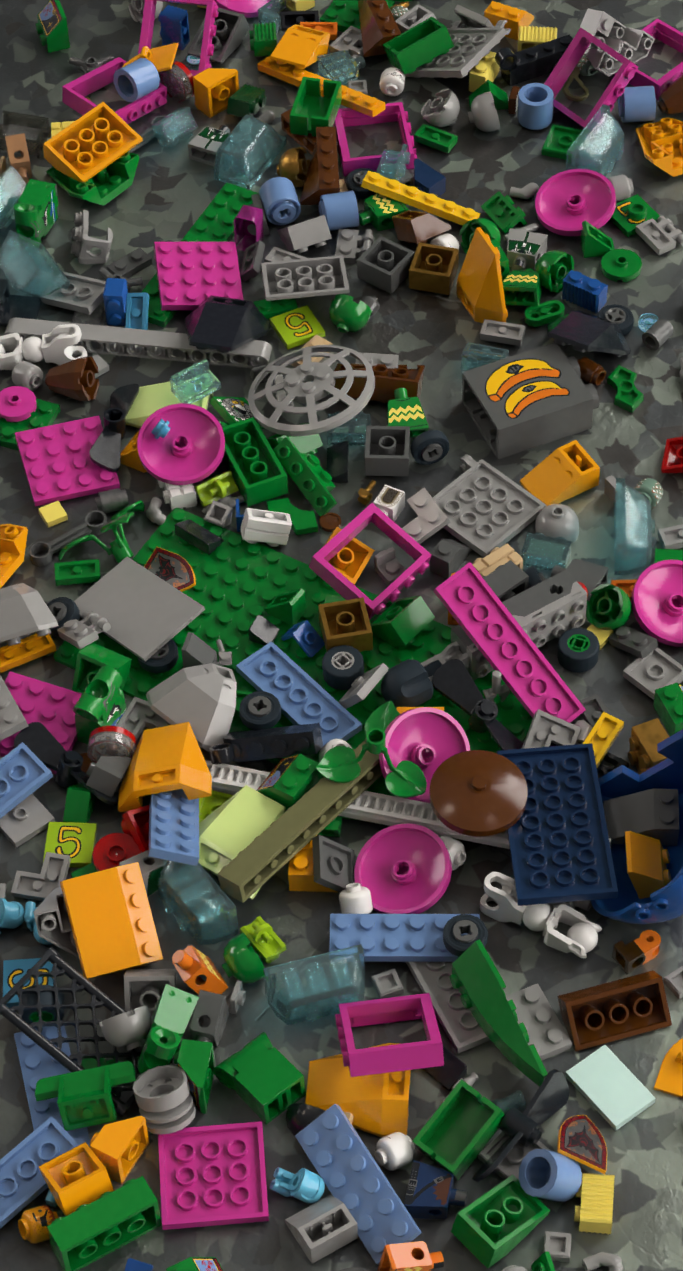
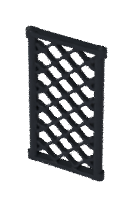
M54 948L48 949L44 956L0 999V1015L5 1017L70 1072L84 1070L80 1067L82 1059L94 1058L97 1061V1067H100V1058H113L115 1063H118L119 1057H130L135 1070V1078H138L137 1074H140L136 1066V1057H140L141 1052H136L135 1048H133L129 1053H119L116 1046H113V1053H100L98 1047L99 1041L107 1040L105 1037L97 1035L96 1025H99L98 1022L103 1020L96 1019L95 1008L105 1006L111 1011L110 1018L127 1011L58 956L59 953ZM48 961L53 964L51 972H39ZM64 974L73 980L71 987L58 988L56 977L63 976ZM33 977L36 988L23 989L22 987ZM38 977H51L53 979V988H40ZM85 990L92 996L91 1003L78 1004L75 993ZM52 992L55 996V1004L42 1005L39 993ZM35 993L37 995V1005L25 1006L22 1004V994ZM71 993L73 1004H59L57 994ZM15 994H17L19 998V1005L13 1006L11 1008L6 1006V1004L15 996ZM72 1009L74 1011V1021H61L59 1010ZM77 1009H90L92 1011V1020H79ZM36 1010L39 1021L29 1025L22 1019L23 1011ZM41 1010H55L56 1021L44 1022L42 1020ZM72 1025L75 1027L76 1037L64 1038L61 1036V1026ZM91 1025L94 1036L81 1037L78 1026ZM42 1027H57L58 1038L46 1039L41 1034ZM75 1042L78 1053L68 1057L61 1051L62 1043ZM80 1042H94L96 1053L83 1054ZM119 1084L116 1087H111L114 1108L120 1117L126 1115L129 1108L136 1102L134 1094L126 1103L120 1100L121 1092L133 1091V1086L124 1087Z

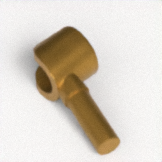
M372 480L365 489H359L358 494L360 497H358V501L364 505H368L372 500L373 495L370 491L376 484L375 480Z

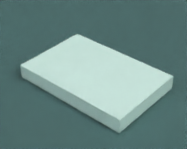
M606 1045L600 1047L565 1073V1077L615 1131L653 1105L656 1100L649 1090Z

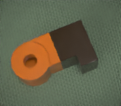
M645 930L640 934L639 938L626 945L621 940L613 945L612 958L626 974H629L658 955L661 937L656 931Z

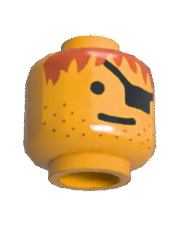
M46 1205L25 1210L21 1215V1219L18 1220L21 1237L24 1240H28L31 1244L49 1240L47 1226L59 1218L57 1212H52Z

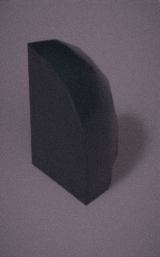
M293 1103L287 1109V1127L295 1136L323 1114L325 1110L303 1103Z

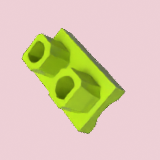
M230 470L194 486L203 507L211 504L213 500L218 501L239 491Z
M258 916L249 925L240 928V933L244 932L251 946L266 963H271L278 959L280 954L287 950L286 945L273 931L272 926L266 923L261 916Z

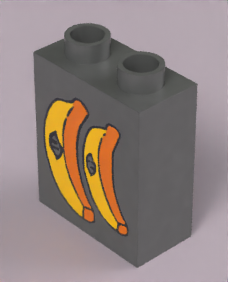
M556 343L541 346L462 372V403L497 459L591 429L593 409L599 408L600 405L599 396L594 385L591 383L584 385L580 379L581 372L576 358L573 355L566 357Z

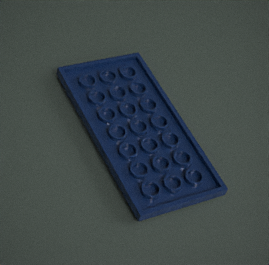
M592 743L497 751V754L506 757L520 769L525 777L528 788L527 804L523 815L511 828L507 829L517 905L618 898L616 876Z

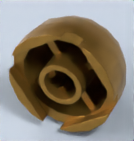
M296 147L284 152L276 167L278 176L291 180L294 187H304L310 159L306 160L304 154L308 153L304 147Z

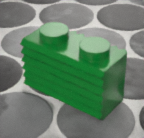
M270 22L268 24L258 23L257 25L254 23L253 30L249 31L250 50L254 51L255 57L270 56L277 46L276 24L274 22L272 24Z

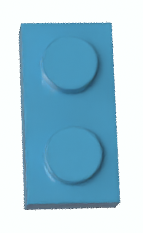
M147 292L127 293L125 328L148 330L149 294Z

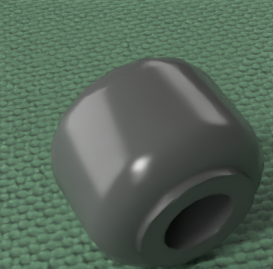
M366 295L361 299L372 310L371 315L380 309L379 300L375 296Z

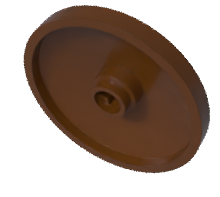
M471 750L451 756L436 769L430 783V803L437 818L451 830L467 836L486 837L506 831L521 818L527 804L528 788L523 773L512 761L490 751Z

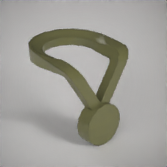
M577 65L562 89L567 99L576 102L586 100L589 96V90L578 77L580 69ZM574 78L581 85L585 94L581 96L570 94L568 87Z

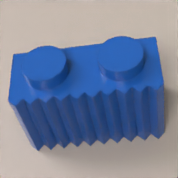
M167 5L158 17L161 23L160 37H162V44L178 43L177 49L184 50L190 42L187 10Z
M571 270L563 279L562 299H566L570 303L573 302L577 306L580 305L584 309L587 308L591 312L598 313L607 302L608 285L601 283L597 279L587 277L581 272Z
M107 278L103 294L107 325L126 326L127 280Z

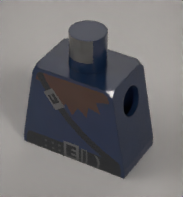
M413 1160L404 1206L412 1218L446 1219L450 1205L466 1206L468 1191L453 1189L454 1174Z

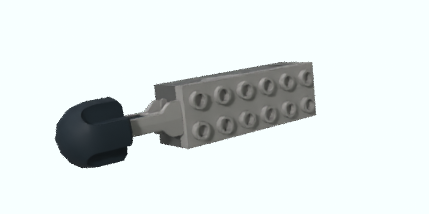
M564 570L502 603L536 647L540 648L546 642L559 638L567 630L578 628L585 623L588 590L583 583L576 581L567 570ZM457 625L451 628V644L441 653L422 663L417 660L407 659L389 669L381 682V693L385 702L391 700L396 709L397 707H417L432 698V677L435 671L450 659L461 660L473 681L486 676L494 668L462 627Z

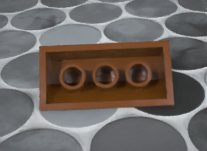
M653 970L557 996L562 1020L575 1051L672 1025L662 976Z

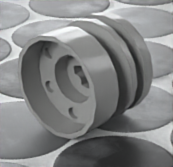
M171 1065L158 1066L145 1071L134 1081L133 1092L139 1106V1113L146 1118L147 1131L160 1135L174 1133L188 1126L195 1118L196 1109L189 1092L190 1087L186 1074L181 1068Z

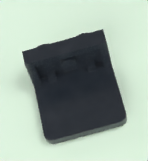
M0 279V326L7 327L11 318L37 319L42 304L41 298L11 295L8 280Z

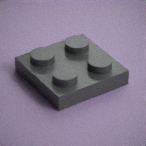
M321 835L312 838L314 882L339 893L346 889V885L355 883L354 850Z

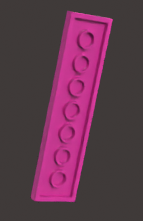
M471 562L433 590L494 670L501 672V679L532 718L536 710L539 709L570 723L586 710Z

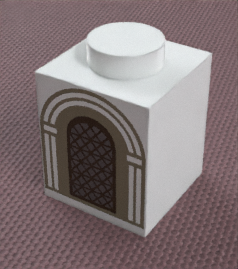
M385 485L373 504L395 522L405 507V492Z

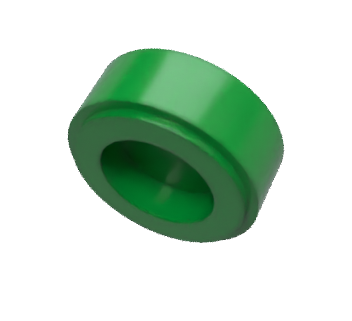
M641 202L630 203L627 206L628 218L634 221L645 219L647 216V206Z

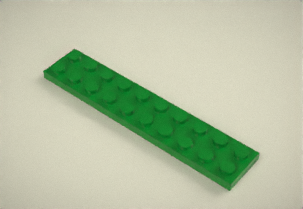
M226 182L181 242H230L234 237L235 217L243 205L250 206L249 204H253L251 195L258 193ZM156 272L141 293L147 292L149 294L148 322L165 328L178 310H161Z

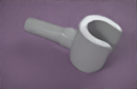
M218 639L216 644L219 650L220 665H232V652H225L222 641Z

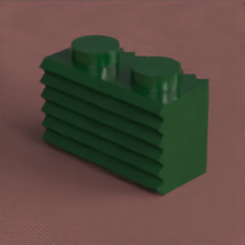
M247 84L243 85L228 98L227 113L245 119L251 118L266 105L265 89L250 86V84L248 86Z

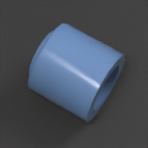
M140 58L114 73L113 81L118 94L127 102L136 101L158 89L160 85V77L156 67L146 58Z
M529 83L519 90L518 121L523 127L539 130L551 124L554 94L549 86L542 83Z
M653 85L625 87L624 93L618 98V113L623 123L655 121L656 97Z
M275 177L269 179L261 186L259 196L269 222L274 225H286L299 217L301 205L291 180L285 177Z
M353 190L321 195L319 214L320 216L325 215L329 231L359 226L358 206Z
M534 1149L528 1152L521 1162L519 1181L523 1190L532 1197L555 1202H566L572 1199L579 1191L582 1183V1172L579 1163L567 1156L551 1150Z

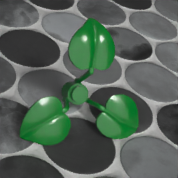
M140 500L130 504L111 518V522L100 529L101 533H104L112 528L116 540L109 543L110 549L95 535H85L68 543L60 551L59 561L69 549L90 540L100 545L107 551L108 555L113 554L118 564L126 557H133L134 555L125 538L122 523H128L129 519L135 515L134 512H144L145 505L143 501ZM117 525H118V528H119L121 537L119 536V533H118V531H117Z
M391 700L379 706L366 720V744L362 745V750L358 757H356L355 752L351 748L336 746L330 749L316 766L317 771L326 779L337 783H347L360 775L361 768L357 762L362 760L366 751L375 755L383 753L392 771L385 779L386 788L392 795L399 798H409L423 795L427 788L425 775L419 766L411 761H401L395 768L389 757L388 749L386 748L385 730L400 715Z

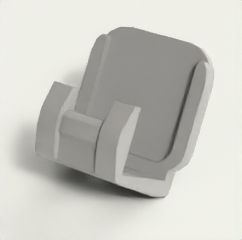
M83 210L75 213L74 225L78 226L72 228L71 240H75V242H72L71 254L78 258V263L80 264L106 263L113 240L111 229H107L106 240L88 237L89 212ZM99 248L101 252L99 254H92L87 249Z

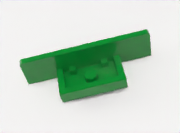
M285 437L273 451L284 469L321 517L337 504L329 493L336 487L331 481L332 477L323 470L319 464V459L315 455L300 453L289 437Z

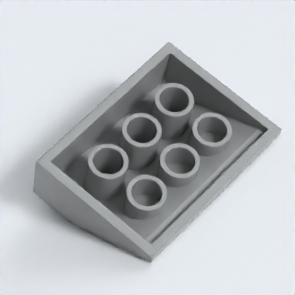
M343 255L261 263L263 290L266 301L350 293Z

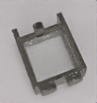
M3 111V124H0V150L7 151L5 136L24 133L29 155L40 158L42 151H44L43 144L47 138L51 137L49 118Z

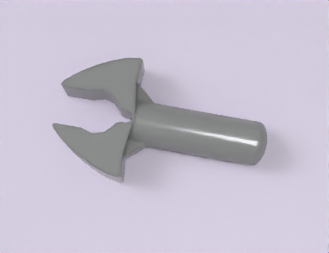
M495 670L492 673V688L483 690V694L486 699L493 702L498 694L501 702H503L509 695L510 690L506 684L501 685V672Z

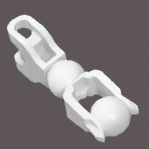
M76 324L58 325L52 332L42 334V339L31 336L24 341L18 333L0 336V370H13L15 365L25 360L37 363L44 358L46 363L62 365L77 359L74 358L80 356L78 358L88 357L87 351L83 346H73L78 344L81 339V329Z
M491 872L485 877V894L480 900V910L485 915L499 922L510 921L520 925L523 921L530 930L543 931L542 936H544V943L547 946L565 953L572 952L580 958H587L586 953L596 947L598 943L597 932L602 931V928L599 924L586 920L585 915L566 904L555 907L553 911L548 904L518 906L513 878L500 872ZM491 882H499L502 889L493 887ZM494 901L498 905L490 907L487 905V902ZM559 922L572 926L568 930L567 936L555 930Z

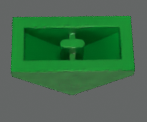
M487 80L468 96L470 111L473 99L490 91L494 99L495 109H508L507 93Z
M587 221L582 222L581 247L584 258L604 256L607 252L614 250L612 238Z
M303 588L278 594L264 610L268 614L293 626L306 613L305 591Z
M76 783L67 788L63 822H89L97 797L82 784Z

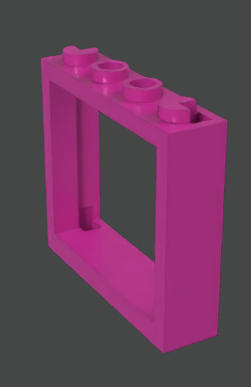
M145 0L138 54L141 53L143 46L151 49L157 1L207 6L199 70H190V72L195 76L207 68H212L209 61L210 56H213L214 53L212 38L216 35V25H214L215 17H218L219 14L217 3L214 0ZM167 70L158 73L159 75H167Z
M656 19L642 29L655 38V40L658 39L683 54L682 32L659 19ZM683 62L658 80L637 69L629 84L634 87L653 85L655 97L659 101L658 97L683 74Z
M580 28L544 84L553 90L554 107L595 134L598 128L602 126L608 113L612 111L619 96L624 93L625 87L634 77L639 66L586 30ZM592 42L623 64L587 119L584 120L557 101L555 97Z
M118 57L62 86V102L81 115H85L97 106L85 98V96L114 82L115 71L122 68L127 61ZM160 83L158 89L115 111V113L129 124L166 104L167 87Z
M402 102L385 104L386 109L374 117L351 108H341L338 110L333 126H336V139L343 176H347L353 170L360 168H369L380 173L384 169L400 163L407 169H414V160L417 159L416 148L413 149L414 137L410 135L411 124L410 122L407 123L408 111H404ZM398 121L404 152L350 158L344 127Z
M371 503L312 556L309 568L345 600L364 597L370 620L375 614H381L389 601L394 602L400 596V591L404 587L408 589L414 583L415 577L419 573L421 575L425 573L426 569L430 566L429 561L432 555ZM371 522L415 560L407 570L373 601L328 562Z
M430 993L339 1004L340 1014H335L336 1028L338 1030L344 1067L349 1066L351 1077L444 1066L443 1044ZM422 1019L427 1041L355 1049L351 1027Z

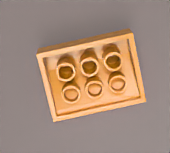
M102 102L43 144L44 158L56 170L82 183L91 179L143 141V138L106 103Z
M138 862L60 882L85 978L89 979L132 969L163 959Z

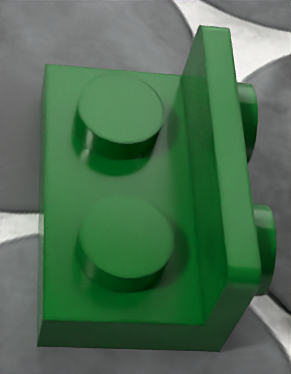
M500 191L481 206L482 210L505 234L519 222L524 226L527 224L523 218L526 215L519 206L515 208L513 206L515 204L508 195L504 197Z

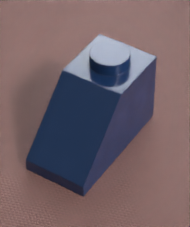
M415 159V187L420 191L434 194L437 197L445 193L446 177L421 160Z

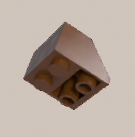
M407 210L392 216L398 240L406 241L407 243L413 242L416 245L419 242L427 243L429 238L438 237L451 229V225L425 212Z

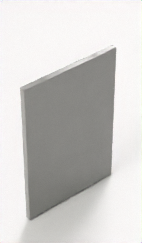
M129 557L124 558L74 601L80 610V618H82L83 612L93 611L107 619L111 628L109 631H103L102 633L145 662L205 610L204 606Z

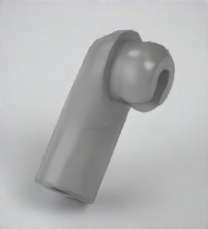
M599 1252L582 1259L585 1271H591L601 1266H608L609 1271H623L622 1259L619 1255Z

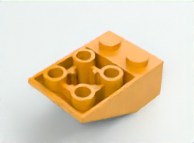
M295 24L287 29L270 55V59L276 60L278 64L294 65V68L305 69L327 56L330 33Z
M574 440L553 451L520 480V484L547 506L559 504L598 486L600 467L578 441Z

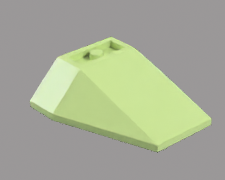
M192 377L139 387V393L125 418L126 424L141 429L143 423L151 414L173 404H192L207 410L209 397H212L214 393L216 379Z
M245 785L199 823L198 865L218 876V873L224 866H227L239 852L249 846L257 836H260L274 821L285 813L286 807ZM260 888L249 897L251 900L254 899Z

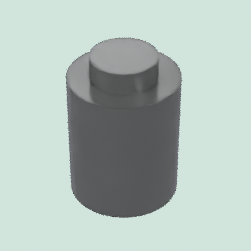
M658 319L642 335V341L645 346L651 350L659 349L673 335L672 324L668 320Z

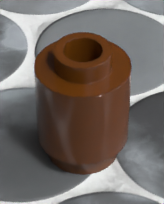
M587 357L577 360L581 372L580 379L597 386L603 382L606 371L603 370L601 365Z

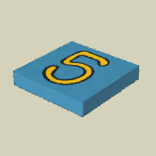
M41 958L3 960V997ZM48 961L39 972H51L53 964ZM32 977L22 988L25 989L35 985V979ZM38 977V984L53 986V979L51 977ZM15 994L6 1006L9 1008L18 1006V995Z

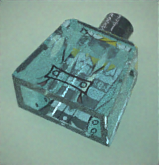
M346 50L317 56V69L321 77L332 81H340L341 85L347 86V81L358 80L359 69L366 66L363 56L353 59Z

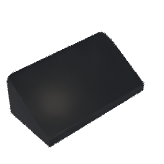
M319 10L281 12V31H287L289 27L295 24L300 25V22H319Z
M343 441L327 448L326 472L331 475L333 483H348V441Z
M190 519L174 525L175 535L208 555L224 542V539Z
M443 1046L444 1066L421 1069L450 1091L461 1078L463 1079L467 1075V1065Z

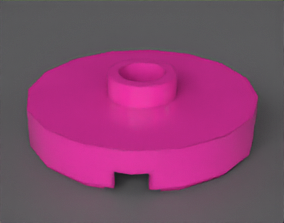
M11 386L0 391V418H5L6 421H23L28 419L31 413L37 409L36 396L26 387Z

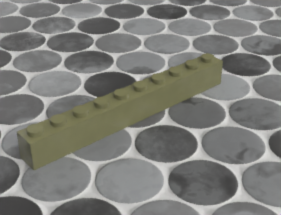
M366 739L353 750L356 757L359 756L362 745L366 744ZM369 751L365 752L362 760L357 762L361 768V773L353 781L337 783L325 777L321 778L313 788L306 792L293 806L289 807L281 817L274 821L260 836H257L249 846L239 852L227 866L221 869L218 873L221 891L244 903L304 848L312 838L317 836L383 775L379 754L375 755Z

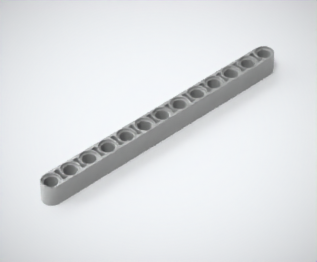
M11 318L4 334L18 333L23 338V341L31 336L42 339V334L52 332L58 325L76 324L81 329L82 336L78 344L73 346H83L87 353L255 368L269 364L272 346L268 342L253 340L233 351L220 353L216 349L200 350L196 346H190L186 333L26 318Z

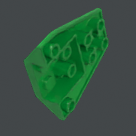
M127 152L91 179L82 183L61 173L53 166L46 173L70 196L104 206L132 185L140 157L138 154Z

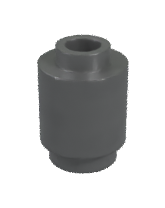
M117 488L98 492L99 497L95 498L97 510H102L104 513L123 510L124 507L129 506L125 489L120 490Z

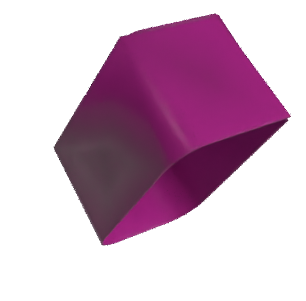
M243 205L234 219V241L237 246L236 249L245 251L246 248L259 240H264L263 209ZM248 225H256V235L249 233Z

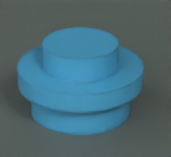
M161 419L151 433L155 435V439L159 437L164 438L171 428L168 426L170 422L168 420L165 422Z

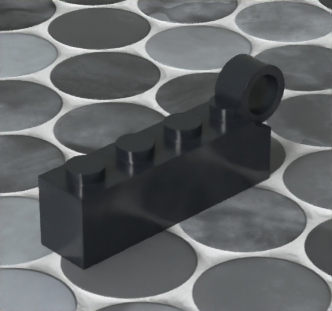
M569 34L515 53L508 47L500 49L495 55V61L501 68V76L509 86L551 73L573 38Z
M314 723L229 732L223 738L224 743L210 747L209 753L212 764L283 758L296 754L314 755L323 747L320 724Z

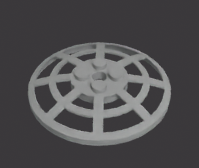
M316 345L301 348L274 360L256 376L248 394L249 408L257 423L271 432L288 436H306L322 433L346 423L361 412L373 395L375 376L369 361L361 353L353 349L337 345ZM326 352H338V353H337V354H332V353H326ZM350 355L360 360L365 365L366 371L353 370L350 363L344 357ZM311 357L328 358L322 363L311 361ZM303 359L302 365L293 369L287 368L290 364ZM338 361L346 370L333 371L330 366ZM271 372L272 374L267 380L265 389L254 394L260 382ZM278 374L286 375L283 382L272 386ZM347 377L340 390L334 387L336 383L335 378ZM354 377L367 378L365 388L357 400L347 395L353 384ZM284 389L286 397L280 403L274 398L272 393ZM328 394L333 396L322 403L315 404V401L326 397ZM265 396L267 397L269 403L276 408L270 418L265 417L257 409L255 401ZM339 400L349 406L339 414L318 422L317 411L326 409ZM294 401L306 403L307 407H292L289 404ZM283 412L289 414H308L309 424L290 425L277 421Z

